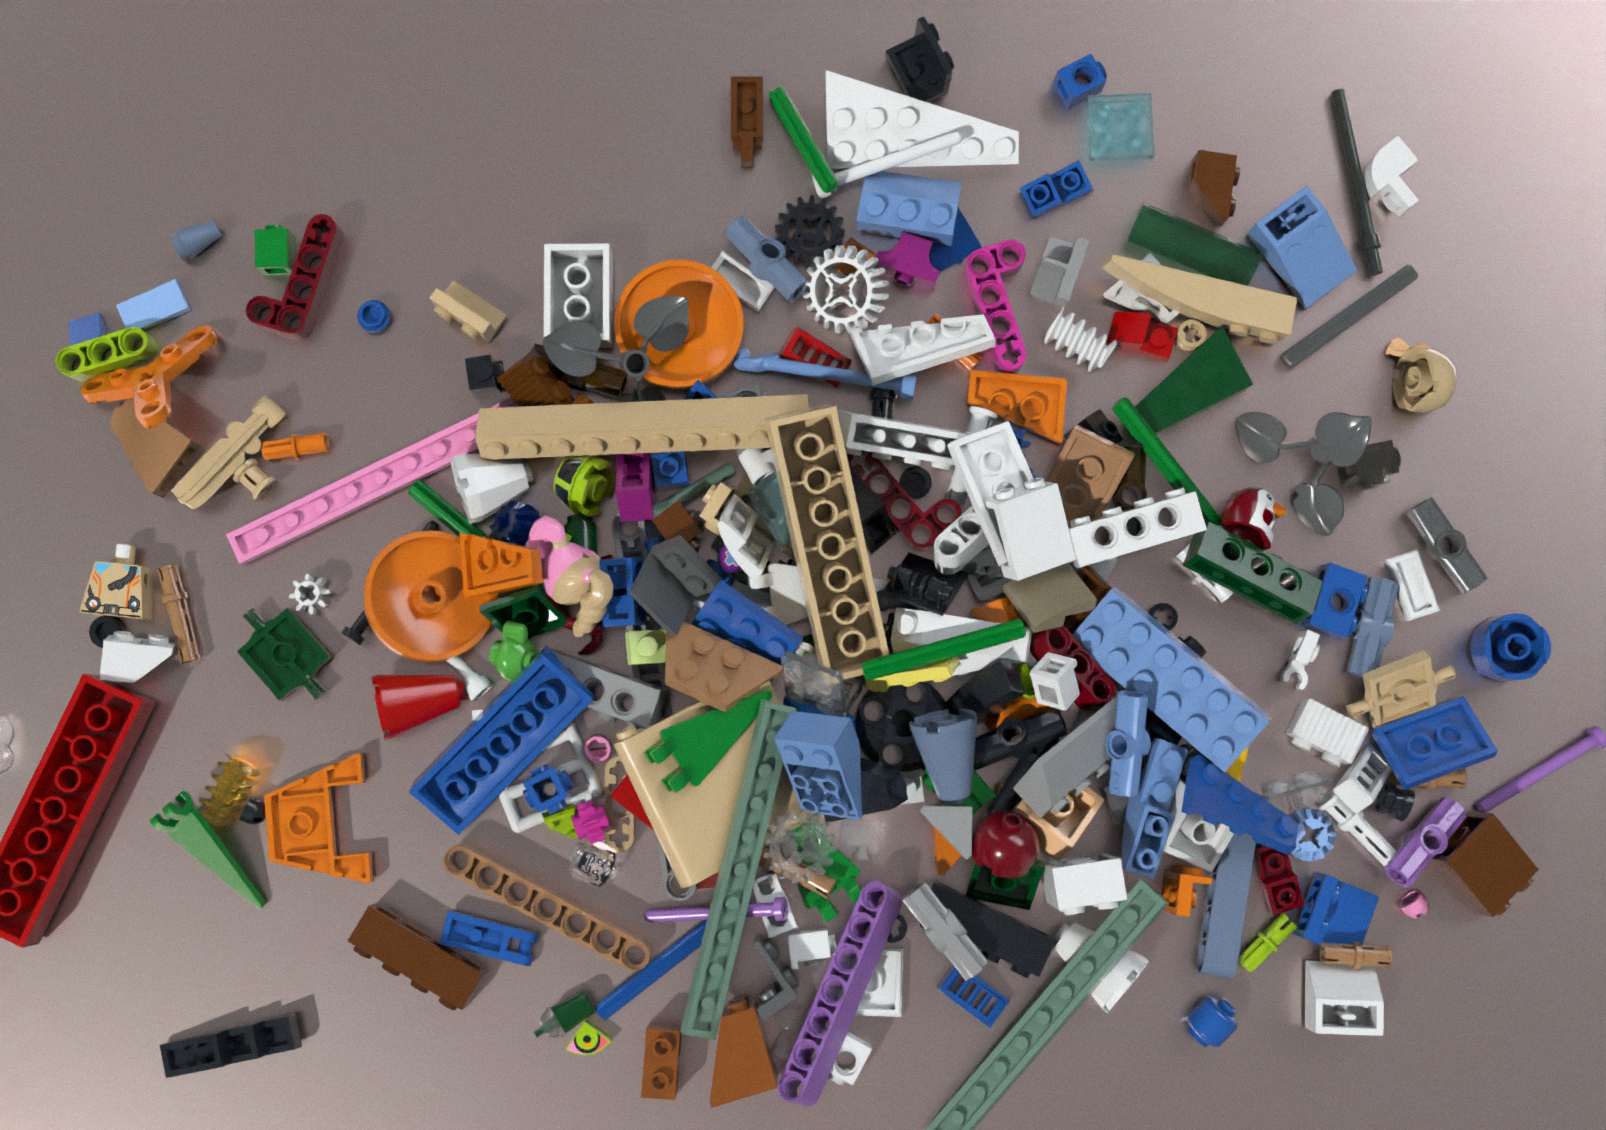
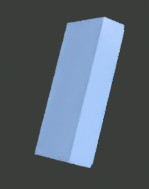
M176 279L116 305L126 328L136 327L143 331L191 311L181 285Z

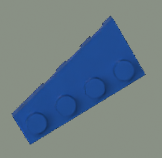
M1200 754L1189 760L1181 812L1190 816L1197 813L1203 816V821L1213 825L1221 823L1229 826L1230 832L1237 835L1244 833L1251 835L1255 842L1284 854L1296 849L1298 822L1229 774L1223 772Z

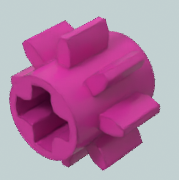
M592 800L576 805L579 814L571 816L578 839L581 840L587 837L590 845L604 840L603 831L611 827L603 805L594 807Z

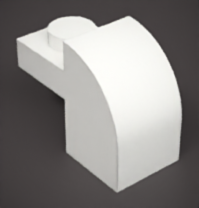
M1399 136L1381 148L1367 163L1363 171V179L1367 198L1370 200L1380 193L1384 205L1400 217L1414 206L1419 199L1400 178L1418 159Z

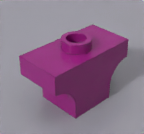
M905 232L901 233L899 242L893 249L878 251L876 256L878 262L874 269L884 268V274L894 277L893 280L898 284L911 286L913 283L934 290L940 272L932 266L929 260V253L933 242Z

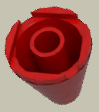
M454 675L371 676L372 685H378L374 686L376 692L374 696L381 728L384 731V740L394 739L461 707V700H466L462 680L455 682Z

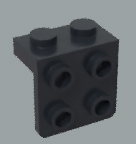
M924 16L917 19L914 37L886 50L885 55L906 96L929 103L948 94L954 63L950 54L947 51L943 52L939 46L938 41H940L936 27L933 23L928 24Z

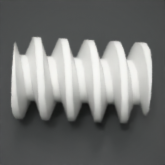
M1063 307L1045 334L1044 343L1047 345L1056 339L1055 351L1058 352L1066 346V358L1069 359L1077 353V365H1081L1088 360V372H1092L1097 367L1101 369L1118 341L1114 340L1109 345H1106L1108 336L1106 333L1095 338L1097 329L1095 326L1085 332L1086 320L1082 319L1078 323L1073 324L1075 313L1071 312L1067 316L1062 317Z

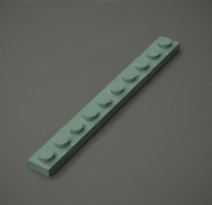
M761 700L680 1029L684 1035L716 1040L783 766V760L774 738L790 713L796 711L797 708Z
M1140 879L1127 894V900L1120 902L1119 907L1114 909L925 1130H974L1169 905V902L1147 881Z

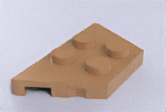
M683 621L678 634L670 636L666 632L665 685L723 712H727L738 705L741 699L750 697L758 692L760 686L772 678L777 680L783 673V666Z

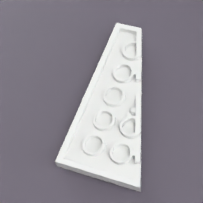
M825 70L827 163L831 169L852 168L952 132H960L962 134L963 140L960 144L895 167L1019 164V131Z

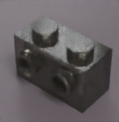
M1388 440L1368 444L1364 454L1355 464L1348 467L1337 466L1341 488L1359 486L1360 491H1364L1389 483V477L1399 473L1401 465L1400 453L1393 446V441Z

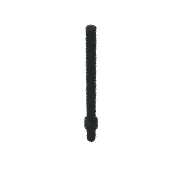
M1337 89L1332 91V98L1362 234L1359 241L1362 252L1366 253L1370 275H1378L1383 273L1379 254L1381 242L1379 234L1375 233L1345 90Z

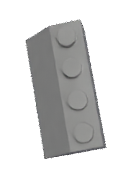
M1118 695L1041 756L1014 786L1013 789L1040 819L1049 811L1056 815L1070 802L1066 798L1073 792L1077 797L1091 785V782L1088 780L1090 777L1095 775L1099 779L1111 768L1110 761L1112 758L1107 753L1105 742L1108 734L1115 730Z

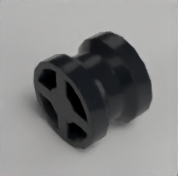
M1386 781L1378 793L1375 810L1381 814H1393L1395 819L1404 821L1413 807L1415 793L1410 789H1398L1395 783Z

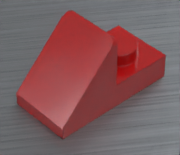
M1115 312L1106 344L1117 340V347L1168 361L1178 328L1150 320V313Z

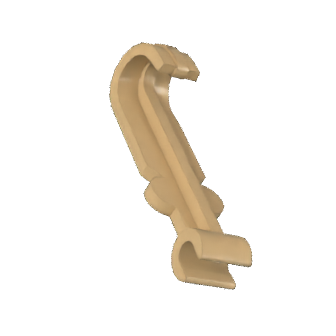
M267 395L262 396L251 408L253 413L243 423L234 421L226 426L225 433L228 438H219L190 468L171 492L177 496V500L181 504L185 503L190 509L200 507L245 461V453L255 454L260 450L261 442L258 437L268 426L270 428L275 426L286 413Z

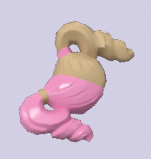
M544 516L533 523L529 533V540L526 542L525 547L540 550L541 563L544 562L542 586L546 594L559 604L573 605L580 603L581 610L576 615L577 620L573 624V634L576 637H583L585 633L592 632L596 623L603 619L607 611L606 606L613 596V583L610 576L600 570L601 558L598 554L580 545L568 542L564 527L557 519Z

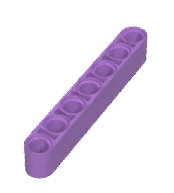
M869 882L862 889L778 1084V1093L786 1102L803 1107L814 1105L818 1101L901 909L902 900L900 894L881 882ZM884 894L883 902L878 905L879 898ZM871 925L869 934L865 936L867 927ZM857 956V962L852 968V961ZM843 988V995L838 1000V993ZM827 1020H830L829 1027L825 1031V1023L827 1022ZM816 1051L815 1060L811 1063V1055ZM802 1083L801 1092L797 1096V1088Z

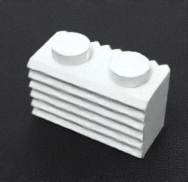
M1306 698L1300 701V705L1297 707V711L1294 713V717L1285 734L1293 737L1291 742L1293 745L1309 752L1311 748H1314L1323 753L1321 759L1340 767L1341 763H1353L1369 728L1313 699Z

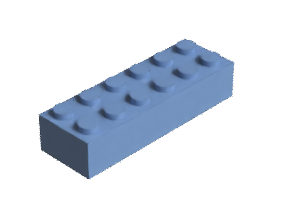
M1116 586L1107 593L1095 607V610L1089 614L1072 634L1100 667L1125 689L1147 694V707L1223 772L1232 765L1270 722L1271 716Z

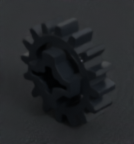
M811 195L809 202L804 203L800 196L797 197V206L794 207L789 202L786 204L788 214L779 213L778 220L783 224L775 225V232L783 235L776 239L783 245H786L784 256H788L791 253L794 254L793 263L797 264L802 258L805 259L806 267H809L811 260L815 257L820 256L823 258L824 250H832V248L835 249L836 246L842 245V242L837 238H843L845 230L837 227L843 224V217H834L837 213V207L826 208L827 199L823 198L818 204L815 203L814 195ZM805 212H815L817 214H806ZM791 222H793L797 231L790 238L788 230ZM830 224L832 233L828 241L823 231ZM807 227L809 230H812L815 227L816 234L813 235L809 232L805 235L804 228ZM803 248H814L815 250H804Z

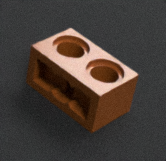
M649 1023L647 1026L641 1098L676 1099L682 1039L681 1025Z

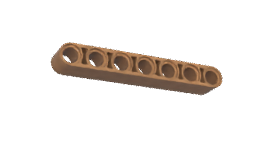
M463 844L454 846L445 853L443 864L446 871L451 875L625 969L639 971L651 960L652 948L649 942L484 852L470 845ZM457 851H463L468 856L469 862L465 869L458 868L454 863V856ZM488 866L493 867L498 873L497 882L493 885L487 884L483 879V871ZM515 882L525 885L527 896L524 900H518L513 897L511 889ZM544 898L552 899L555 902L557 909L553 916L545 915L542 912L540 904ZM579 914L584 917L586 926L583 931H575L571 928L569 923L571 915ZM600 931H611L615 936V944L611 947H605L600 944L598 938ZM631 946L641 947L645 953L644 961L639 963L632 962L628 957V948Z

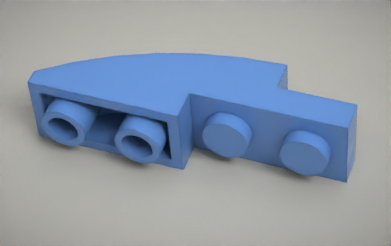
M1153 738L1144 769H1141L1138 796L1129 797L1122 840V869L1154 880L1173 822L1174 814L1168 812L1188 749L1162 739Z

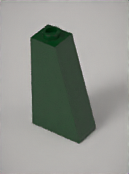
M1222 327L1215 331L1141 400L1135 408L1157 435L1246 391L1253 383Z

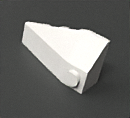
M896 607L891 644L893 652L897 653L1001 623L946 614L941 616L933 612ZM1025 628L1026 636L1022 639L960 655V662L952 676H961L970 672L985 670L1000 660L1013 662L1016 665L1027 663L1032 630Z

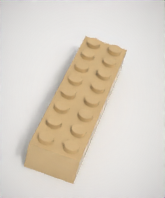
M831 403L766 417L764 420L821 676L829 684L864 675L862 663L889 655L837 407Z

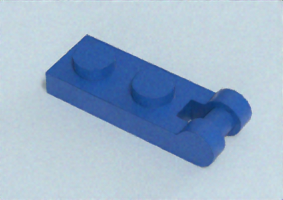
M449 910L439 944L524 966H531L533 959L531 950L533 943H537L539 932ZM511 938L520 940L518 951L508 949Z

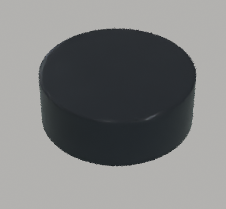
M913 466L907 468L901 474L899 484L913 500H919L929 493L932 480L930 474L924 468Z
M100 616L92 622L89 636L96 646L103 648V641L108 635H114L115 631H126L124 623L116 617Z

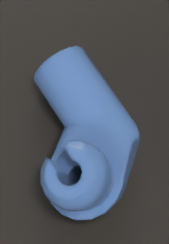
M740 348L733 365L741 371L764 372L769 370L762 367V359L764 357L780 358L778 353L750 357V351L747 348Z

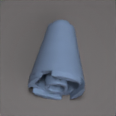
M949 709L929 712L915 717V722L910 721L909 723L910 730L939 800L945 801L946 805L962 804L965 802V798L971 795L977 731V714L973 710L959 709L960 715L949 714Z

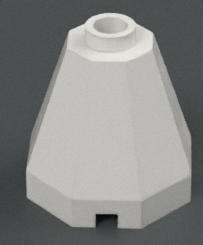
M461 454L451 457V467L456 488L463 500L461 504L469 524L483 521L526 492L529 489L528 482L533 481L528 462L522 463L520 458L486 460L481 459L480 454Z

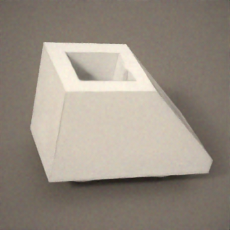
M115 631L114 635H108L103 641L99 680L135 683L171 656L177 648L176 643L169 641V637L163 635H149L148 639L135 638V634L132 632Z

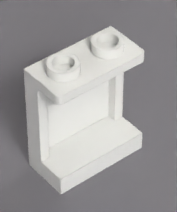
M1044 478L1028 480L1024 482L1025 487L1018 490L1007 488L994 493L995 498L985 501L987 508L993 509L997 518L1008 561L1007 564L1001 566L1003 576L1019 581L1076 560L1058 484L1046 482Z

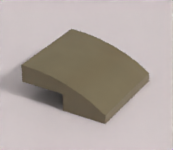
M1069 563L1019 581L1012 579L1003 586L1004 593L1033 633L1062 627L1065 616L1095 610L1097 602L1095 596Z

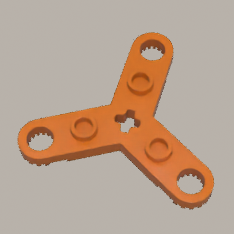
M210 325L196 327L175 344H170L163 348L160 356L147 366L132 369L121 368L114 372L93 376L81 386L80 393L90 404H97L98 401L102 402L103 400L111 402L134 398L135 416L141 425L147 429L155 428L156 424L160 426V422L163 421L165 423L167 421L165 418H170V415L173 413L171 408L170 382L199 359L198 355L203 354L204 350L207 352L209 351L208 347L213 348V344H216L218 341L217 335Z

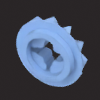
M1303 808L1293 812L1290 817L1298 822L1296 849L1289 853L1300 860L1310 862L1325 858V855L1334 848V839L1337 835L1334 831L1333 821L1322 811L1312 808ZM1304 825L1309 829L1320 828L1317 831L1318 833L1314 835L1316 845L1308 840L1298 842L1306 834Z

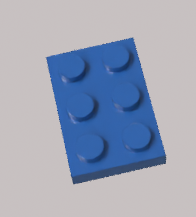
M722 580L691 623V625L781 666L787 662L804 638Z
M1464 696L1375 728L1372 734L1404 790L1493 758L1498 752Z

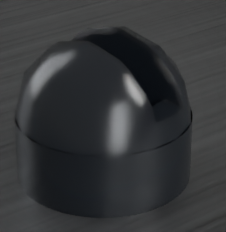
M250 796L239 820L253 825L260 824L265 820L266 816L265 803L254 796Z

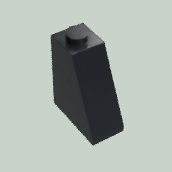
M850 469L866 547L872 554L896 535V531L885 504Z
M860 758L862 815L891 810L908 800L907 786L901 777L898 767ZM824 815L826 823L847 819Z

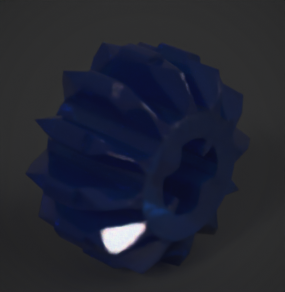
M511 500L507 506H501L498 515H494L495 521L489 527L492 530L489 538L526 546L533 523L541 518L539 511L527 503L524 504Z

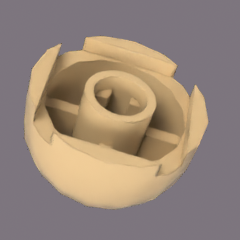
M1413 347L1402 355L1396 367L1401 368L1399 380L1397 378L1392 380L1393 397L1397 405L1401 409L1420 413L1433 412L1445 406L1456 388V371L1452 361L1440 351L1429 348Z

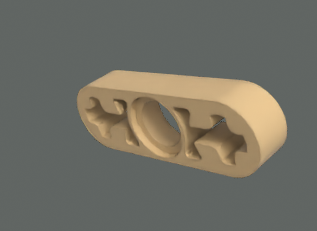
M616 756L611 758L605 766L604 810L609 824L610 817L615 819L630 818V824L622 823L623 834H628L629 839L623 841L622 847L617 846V841L611 840V834L617 833V823L610 824V829L604 831V841L611 851L620 853L630 849L634 844L635 816L628 810L623 814H618L611 808L612 797L610 795L613 791L610 790V785H618V777L616 774L611 773V769L617 767L618 761H621L620 757Z

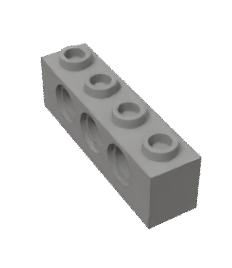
M550 648L564 666L592 694H594V687L597 683L602 685L604 692L601 699L598 700L594 695L593 700L582 711H586L587 707L597 710V716L602 719L616 722V719L619 718L628 722L627 727L634 725L636 729H646L661 721L671 690ZM627 693L633 697L634 701L633 707L629 711L623 704V699Z

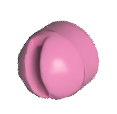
M601 734L590 736L584 746L586 757L593 762H602L607 759L611 752L609 739ZM591 744H606V747L590 749Z
M1419 889L1407 892L1398 903L1401 910L1410 918L1418 919L1421 917L1420 913L1426 915L1429 910V902Z

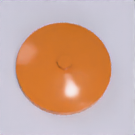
M668 260L644 269L627 284L616 305L614 333L621 354L628 349L639 350L642 340L645 338L637 333L633 326L635 314L643 304L662 296L684 297L689 300V328L684 342L675 350L667 352L656 350L649 342L645 354L649 358L650 365L648 371L641 377L656 386L677 390L691 389L698 380L704 385L713 381L731 365L743 339L744 318L735 290L717 271L695 261Z
M418 531L397 538L377 555L365 578L363 606L373 632L389 649L415 661L440 662L467 652L486 634L491 622L479 612V606L496 597L497 593L477 598H464L460 538L441 531Z

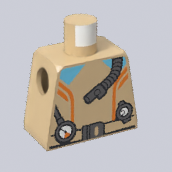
M116 544L114 563L95 562L82 600L80 613L153 621L152 570L148 567L134 565L136 546Z

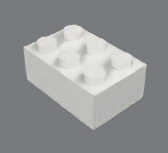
M609 243L544 244V337L565 323L583 321L591 324L598 331L601 338L599 348H613V252Z
M1106 853L1061 859L1059 862L1056 860L1044 862L1041 877L1045 902L1060 910V912H1064V915L1085 912L1084 906L1090 905L1098 907V910L1119 907L1118 901L1127 900L1121 858Z

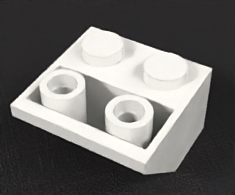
M1305 960V1028L1317 1034L1383 1036L1384 1001L1375 966H1362L1360 969H1353L1351 965L1322 964L1321 961Z

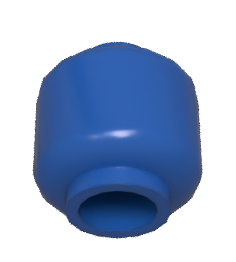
M1207 996L1188 1014L1189 1026L1187 1030L1202 1046L1219 1047L1238 1028V1023L1234 1017L1237 1011L1225 998L1222 997L1218 1001L1213 997Z

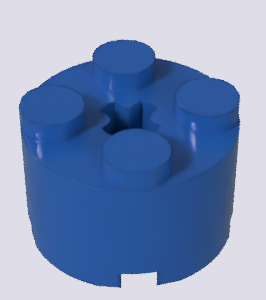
M1514 613L1493 617L1478 625L1473 631L1470 651L1473 662L1480 674L1497 681H1514L1528 679L1539 673L1538 671L1547 663L1550 657L1551 643L1549 635L1543 626L1540 627L1528 615ZM1508 645H1512V651L1508 650Z

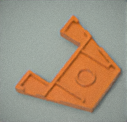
M363 753L351 755L340 762L331 764L318 772L264 795L269 862L322 872L331 876L353 879L363 883L374 882L372 852L337 855L332 786L366 783Z

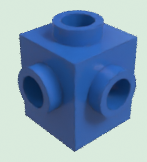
M545 764L529 772L531 778L523 782L526 788L523 794L531 809L536 808L537 812L548 810L551 815L568 806L565 800L572 797L570 789L574 788V785L566 770L560 771L559 767L549 769L548 765ZM550 782L556 787L554 795H548L545 792V786Z

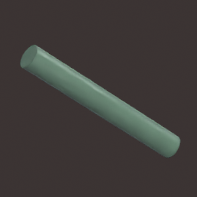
M729 462L654 505V518L678 500L683 504L708 490L713 484L716 485L736 474L734 467Z

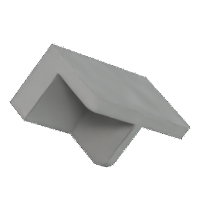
M1050 236L1029 295L1065 308L1070 300L1090 241L1077 237L1075 243H1071Z

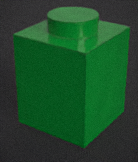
M277 224L266 225L265 229L254 230L255 268L264 276L291 275L296 260L295 236L287 228Z

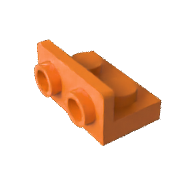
M1175 865L1174 871L1164 870L1162 896L1169 902V905L1163 911L1178 916L1190 917V911L1195 908L1197 899L1193 883L1212 885L1213 878L1203 875L1204 869L1192 866Z

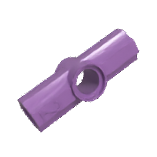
M1447 797L1439 799L1417 828L1405 835L1403 845L1384 867L1387 872L1386 875L1394 883L1404 888L1410 887L1434 856L1446 849L1448 839L1466 818L1464 814L1465 809L1457 801ZM1423 837L1427 840L1428 846L1424 844Z

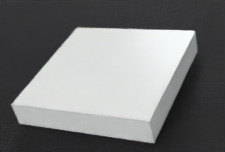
M883 948L855 1015L901 1017L903 948ZM857 956L852 961V968L857 962ZM843 988L838 993V1000L843 995Z

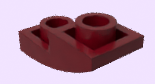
M1260 843L1256 844L1253 861L1271 914L1276 915L1303 907L1304 902L1298 877L1292 871L1288 853L1284 854Z

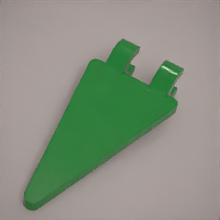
M763 690L750 697L741 699L738 705L727 712L713 709L661 729L659 735L662 741L650 746L643 753L651 764L654 762L660 764L670 755L675 759L680 769L668 774L661 780L667 791L673 790L674 793H677L688 783L692 786H699L758 715L761 700L769 701L772 698V692L770 690Z
M185 791L180 792L174 799L180 803L181 808L179 809L170 801L162 808L163 813L169 820L162 818L157 813L150 820L152 826L161 831H168V836L254 906L261 909L266 904L264 898L199 810L193 809L191 796Z
M805 823L780 837L788 856L837 879L831 894L844 887L853 903L857 902L862 888L854 878L860 874L859 868L811 825ZM797 884L806 908L810 909L816 905L826 922L839 914L829 899Z

